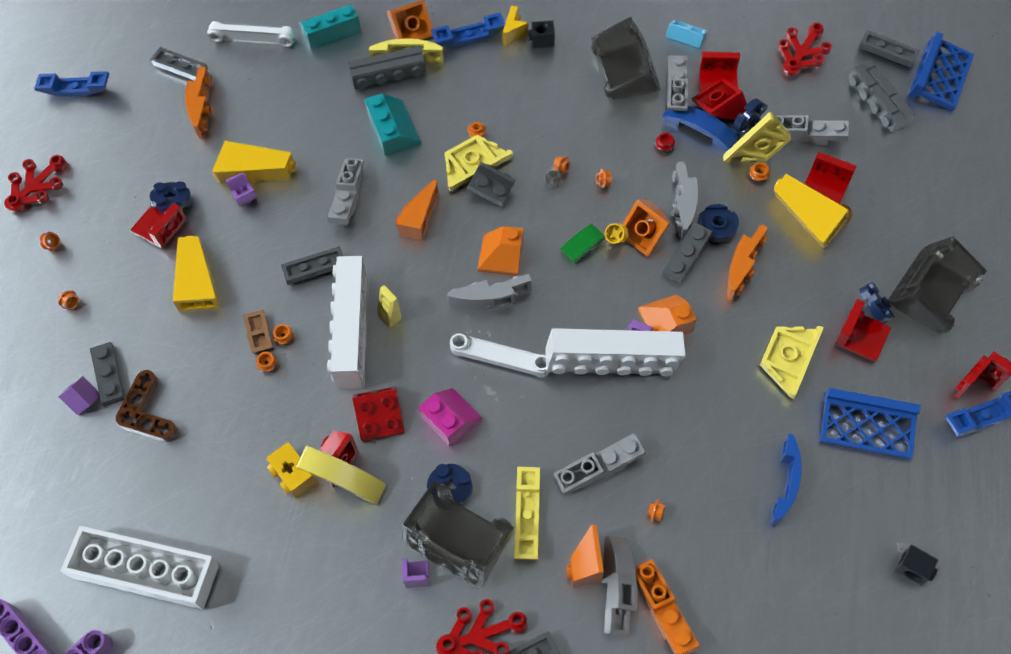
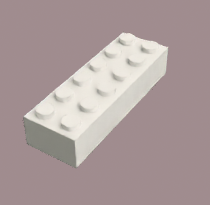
M362 256L337 257L336 265H333V276L336 277L335 283H332V295L335 298L334 302H331V314L334 316L333 321H330L332 340H329L328 348L329 353H331V360L327 361L328 373H331V380L335 382L338 390L364 389L368 275Z
M552 328L545 348L546 371L555 374L565 372L585 374L588 372L598 375L608 373L628 375L633 373L641 376L651 374L671 376L676 373L686 356L683 332Z
M79 526L61 572L73 579L204 609L220 563L209 555Z

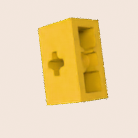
M287 442L266 457L270 464L267 469L274 478L280 477L282 480L280 486L287 495L291 492L297 498L318 481L315 476L296 468L301 457L291 444Z

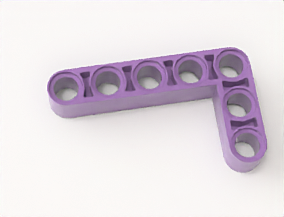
M0 599V611L4 608V612L0 616V634L16 654H55L14 605ZM18 625V629L12 634L13 628ZM92 630L86 633L65 654H108L112 649L113 641L111 637L101 631ZM101 638L100 645L94 649L96 640ZM32 641L31 648L26 651L28 643Z

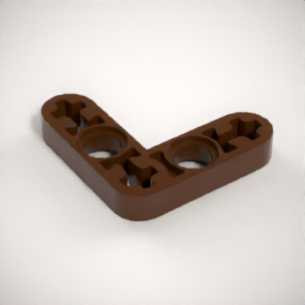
M143 370L136 376L115 417L116 422L124 430L163 442H170L178 434V429L170 420L144 413L158 385V379L152 371ZM151 379L150 382L143 383L144 380ZM142 395L143 398L140 403L132 404V399L135 396ZM130 416V417H131L133 420H135L136 422L134 423L133 421H130V420H126V421L124 422L123 419H124V418H128V417ZM151 420L152 426L149 429L143 430L141 428L143 422ZM158 426L164 430L170 428L171 431L164 434L158 429Z

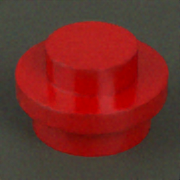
M661 133L656 138L655 144L661 151H670L675 146V139L670 133Z

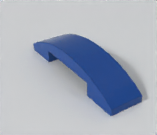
M501 13L484 16L481 23L452 30L447 25L431 29L435 44L440 46H465L481 42L504 30L505 22Z
M90 72L89 77L59 78L56 73L39 74L34 89L38 92L55 96H88L106 88L109 72Z
M688 105L687 111L666 110L662 116V119L676 126L682 123L713 138L712 144L726 151L735 144L739 137L731 128L716 117Z
M1011 391L967 410L963 408L947 414L945 418L957 436L977 432L1011 418Z
M788 434L783 445L781 462L790 465L785 497H778L773 506L770 524L773 527L783 519L792 506L801 481V456L793 434Z

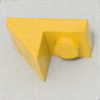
M511 5L504 26L503 45L506 46L528 35V22L521 21V15L518 14V6Z

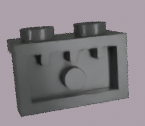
M480 162L467 189L502 207L516 180L508 174L494 169L491 165Z

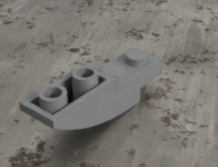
M669 55L667 110L687 111V56Z
M775 115L790 132L791 141L827 146L828 141H848L849 121L809 120V115Z
M344 159L336 182L337 190L327 216L328 223L348 225L350 217L354 216L363 176V159Z
M685 161L677 162L676 170L672 173L673 182H677L675 203L672 204L671 210L672 215L676 216L675 230L676 233H679L681 240L684 239L693 224L698 201L697 178H688Z
M529 274L517 275L513 279L504 282L499 281L492 286L488 285L487 280L475 281L471 285L462 288L457 287L447 292L449 306L469 310H485L515 304V296L531 291V278Z
M633 433L596 454L592 452L553 474L563 494H567L594 484L627 468V464L646 455V452L636 434Z
M605 535L602 583L608 585L604 633L629 636L631 611H637V579L634 560L627 538Z

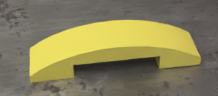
M394 39L369 47V54L372 57L420 46L426 62H444L443 47L425 40Z
M309 446L305 447L296 467L315 477H320L346 489L374 505L378 504L386 485L367 472Z
M517 467L514 559L538 560L540 467Z

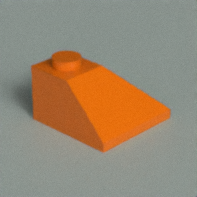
M424 0L387 11L392 30L397 39L423 40L432 37L431 29H433Z
M637 200L622 223L629 230V237L626 241L648 257L666 231L670 221L664 212L649 200Z
M502 226L484 234L478 271L517 276L524 243V228Z
M678 295L638 307L644 323L652 327L651 331L683 332V334L694 330L697 319L688 301Z
M597 524L591 525L570 557V565H566L567 580H572L573 587L601 584L604 570Z

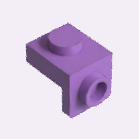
M244 172L226 180L238 205L250 203L257 197Z

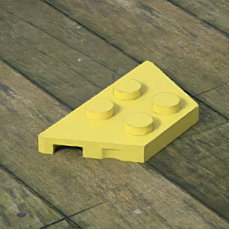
M769 112L723 155L724 162H730L731 158H741L742 162H766L791 141V134L775 115Z
M476 135L444 152L449 191L451 192L471 181L480 162L489 164L494 168L513 157L512 150L508 149L505 151L499 148L498 144Z
M795 326L793 328L776 327L760 366L792 399L797 394L824 327L817 326L816 329H804V326Z

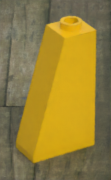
M225 141L212 169V174L216 182L220 184L227 183V179L242 172L245 173L249 182L288 180L291 173L295 171L296 162L293 160L291 152Z
M785 174L782 179H778L774 185L776 198L823 249L828 246L849 218L848 209L788 174Z
M198 236L178 238L173 303L178 311L220 308V301L206 252Z

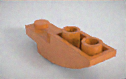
M206 67L198 68L195 81H187L185 92L187 114L197 136L203 139L204 132L207 131L208 117L212 113L211 105L207 101L208 89L212 85V76L209 75Z
M762 224L752 238L743 235L734 252L727 278V296L730 301L733 300L735 295L740 296L745 288L744 282L746 280L750 281L756 271L753 267L756 262L754 259L758 254L757 249L759 246L763 247L768 240L766 236L768 227Z
M653 559L635 566L638 588L665 642L669 643L674 654H691L699 650L700 645L677 607L675 597Z

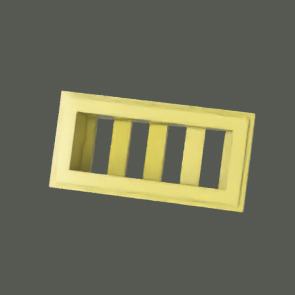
M383 285L380 287L377 315L388 327H391L401 320L402 316L397 297Z

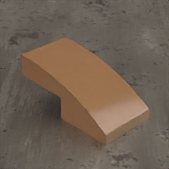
M262 309L243 315L252 354L273 348L265 311Z

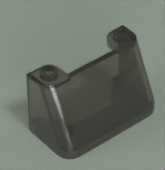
M632 17L591 37L593 45H591L592 51L595 56L599 55L607 77L608 82L605 83L604 92L608 98L611 97L614 100L655 93L661 90L646 41Z
M952 236L929 244L919 252L888 301L895 309L937 333H947L953 329L955 318L949 315L965 289L975 288L982 283V278L987 270Z
M433 481L402 524L403 541L413 551L468 584L480 589L490 576L513 533L514 527L504 518H496L492 523L453 501L452 490L447 485Z

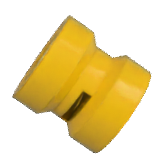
M613 223L606 227L604 235L608 242L621 244L628 239L629 230L623 224Z

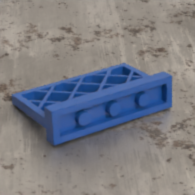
M936 31L926 45L908 96L915 99L919 95L953 111L959 100L974 54L943 40V34ZM941 47L947 49L949 53L944 54ZM960 55L964 58H967V60L965 62H961L958 56ZM952 57L955 64L950 65L947 58ZM941 60L944 67L939 68L936 61ZM958 68L961 75H956L953 69ZM947 70L950 77L945 78L942 71ZM936 73L940 80L934 81L931 74ZM953 81L957 88L952 89L948 82ZM943 84L946 91L941 92L937 85ZM927 87H932L935 93H929L925 91V89ZM944 95H949L952 103L945 100Z
M829 388L824 393L823 401L825 403L819 442L909 460L913 459L917 415L920 413V404ZM830 405L838 406L844 414L835 420L829 412ZM854 410H860L866 419L857 424L850 413ZM877 414L884 415L889 423L880 428L872 417ZM845 416L854 426L846 433L837 423ZM900 418L910 420L909 430L904 433L895 423ZM868 420L876 429V432L869 437L860 427ZM834 425L841 436L837 439L826 438L827 428ZM890 425L900 435L892 441L882 431ZM856 429L864 440L859 444L853 443L847 434ZM878 433L887 443L882 448L875 447L870 440ZM902 438L907 444V453L899 452L893 443Z

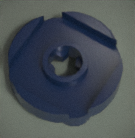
M758 98L750 101L744 107L746 109L743 115L739 113L733 124V129L736 133L743 137L749 132L751 128L762 120L760 117L766 111L768 105Z
M182 181L158 182L153 185V190L150 192V203L152 208L159 209V212L164 214L173 203L179 205L181 209L186 205L188 208L191 204V193Z
M712 204L699 214L697 223L712 231L708 241L725 242L734 238L739 226V218L734 211L732 213L728 210L727 206ZM715 220H719V223H723V225L716 226L714 224Z
M874 282L866 284L859 289L862 299H867L868 309L880 323L883 322L885 324L894 318V314L889 309L892 307L885 296L881 298L878 294L879 289Z
M439 464L432 471L427 481V490L432 502L437 507L445 510H453L467 503L473 490L469 472L456 464ZM453 482V485L456 486V488L450 489V491L447 492L446 487L444 485L446 483Z

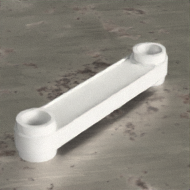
M215 21L211 23L207 32L208 38L213 42L235 41L280 44L284 47H290L295 40V30L289 26L276 28L231 25Z
M461 333L453 335L450 340V349L457 356L475 359L538 377H545L550 373L546 371V367H537L538 364L546 365L545 355L477 339ZM457 343L464 344L460 347L455 346Z

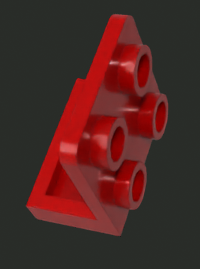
M702 51L699 64L700 92L722 77L738 88L737 69L740 62V52Z
M818 151L804 184L840 205L857 166Z
M995 351L989 357L984 355L957 385L955 390L958 392L954 398L958 400L976 379H979L996 391L1011 376V361Z

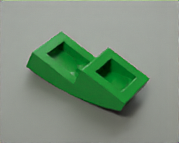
M591 223L574 235L560 249L576 264L589 250L592 252L605 239V236Z

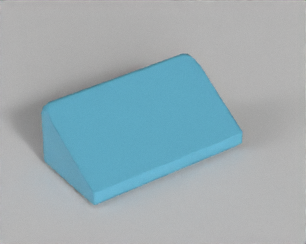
M673 20L668 26L666 37L699 48L708 31Z

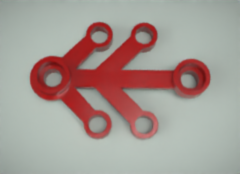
M813 23L809 27L808 36L802 46L797 38L798 30L794 27L787 29L786 38L790 42L782 39L778 44V50L782 52L785 59L783 70L786 75L796 76L802 68L822 66L824 56L821 54H829L832 44L823 42L820 47L809 49L814 40L822 37L824 31L822 24ZM790 43L796 53L794 58L789 51ZM813 56L811 60L801 61L804 57Z
M60 155L52 156L49 162L50 165L36 178H34L37 165L32 159L25 160L22 163L23 168L26 170L25 188L20 191V184L23 180L20 174L17 172L10 173L8 180L11 183V195L5 199V207L9 211L20 212L27 204H44L48 202L49 196L45 190H60L63 187V182L59 177H53L49 182H42L54 171L63 172L67 169L68 163L64 157ZM32 192H36L35 196H28Z
M484 599L480 602V612L469 633L460 636L465 624H468L472 619L471 611L466 607H462L457 611V621L450 634L443 635L437 641V653L484 654L480 650L471 652L463 648L473 644L493 654H500L498 650L505 648L506 651L503 654H510L509 647L505 642L495 643L487 638L509 630L514 634H522L528 627L527 618L521 612H514L509 616L508 620L483 628L488 617L495 610L493 602L489 599ZM486 605L491 606L489 610L483 609V607ZM463 613L468 614L466 618H460ZM520 618L521 622L514 623L513 620ZM452 643L450 648H444L445 644Z

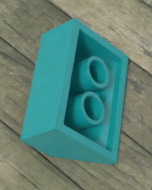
M352 4L299 22V26L311 50L361 32L359 17Z
M383 93L364 99L367 114L385 156L421 144L403 100Z

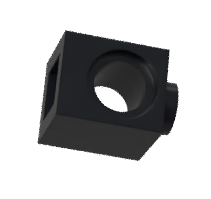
M553 20L531 22L528 38L529 41H532L533 48L555 47Z
M911 544L904 550L894 571L921 586L928 580L932 582L938 572V569L935 568L938 559Z

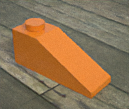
M433 179L403 207L401 215H398L396 218V227H398L399 235L423 240L439 193L437 180Z

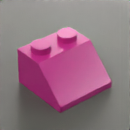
M453 388L434 393L418 407L420 417L449 447L482 419V416Z

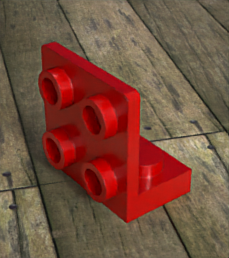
M175 203L164 214L160 213L159 209H154L150 206L131 228V232L163 249L187 218L181 207Z
M857 299L848 314L835 345L876 362L891 327L864 315L865 312L862 311L865 302Z
M396 386L353 395L352 400L362 441L404 432Z

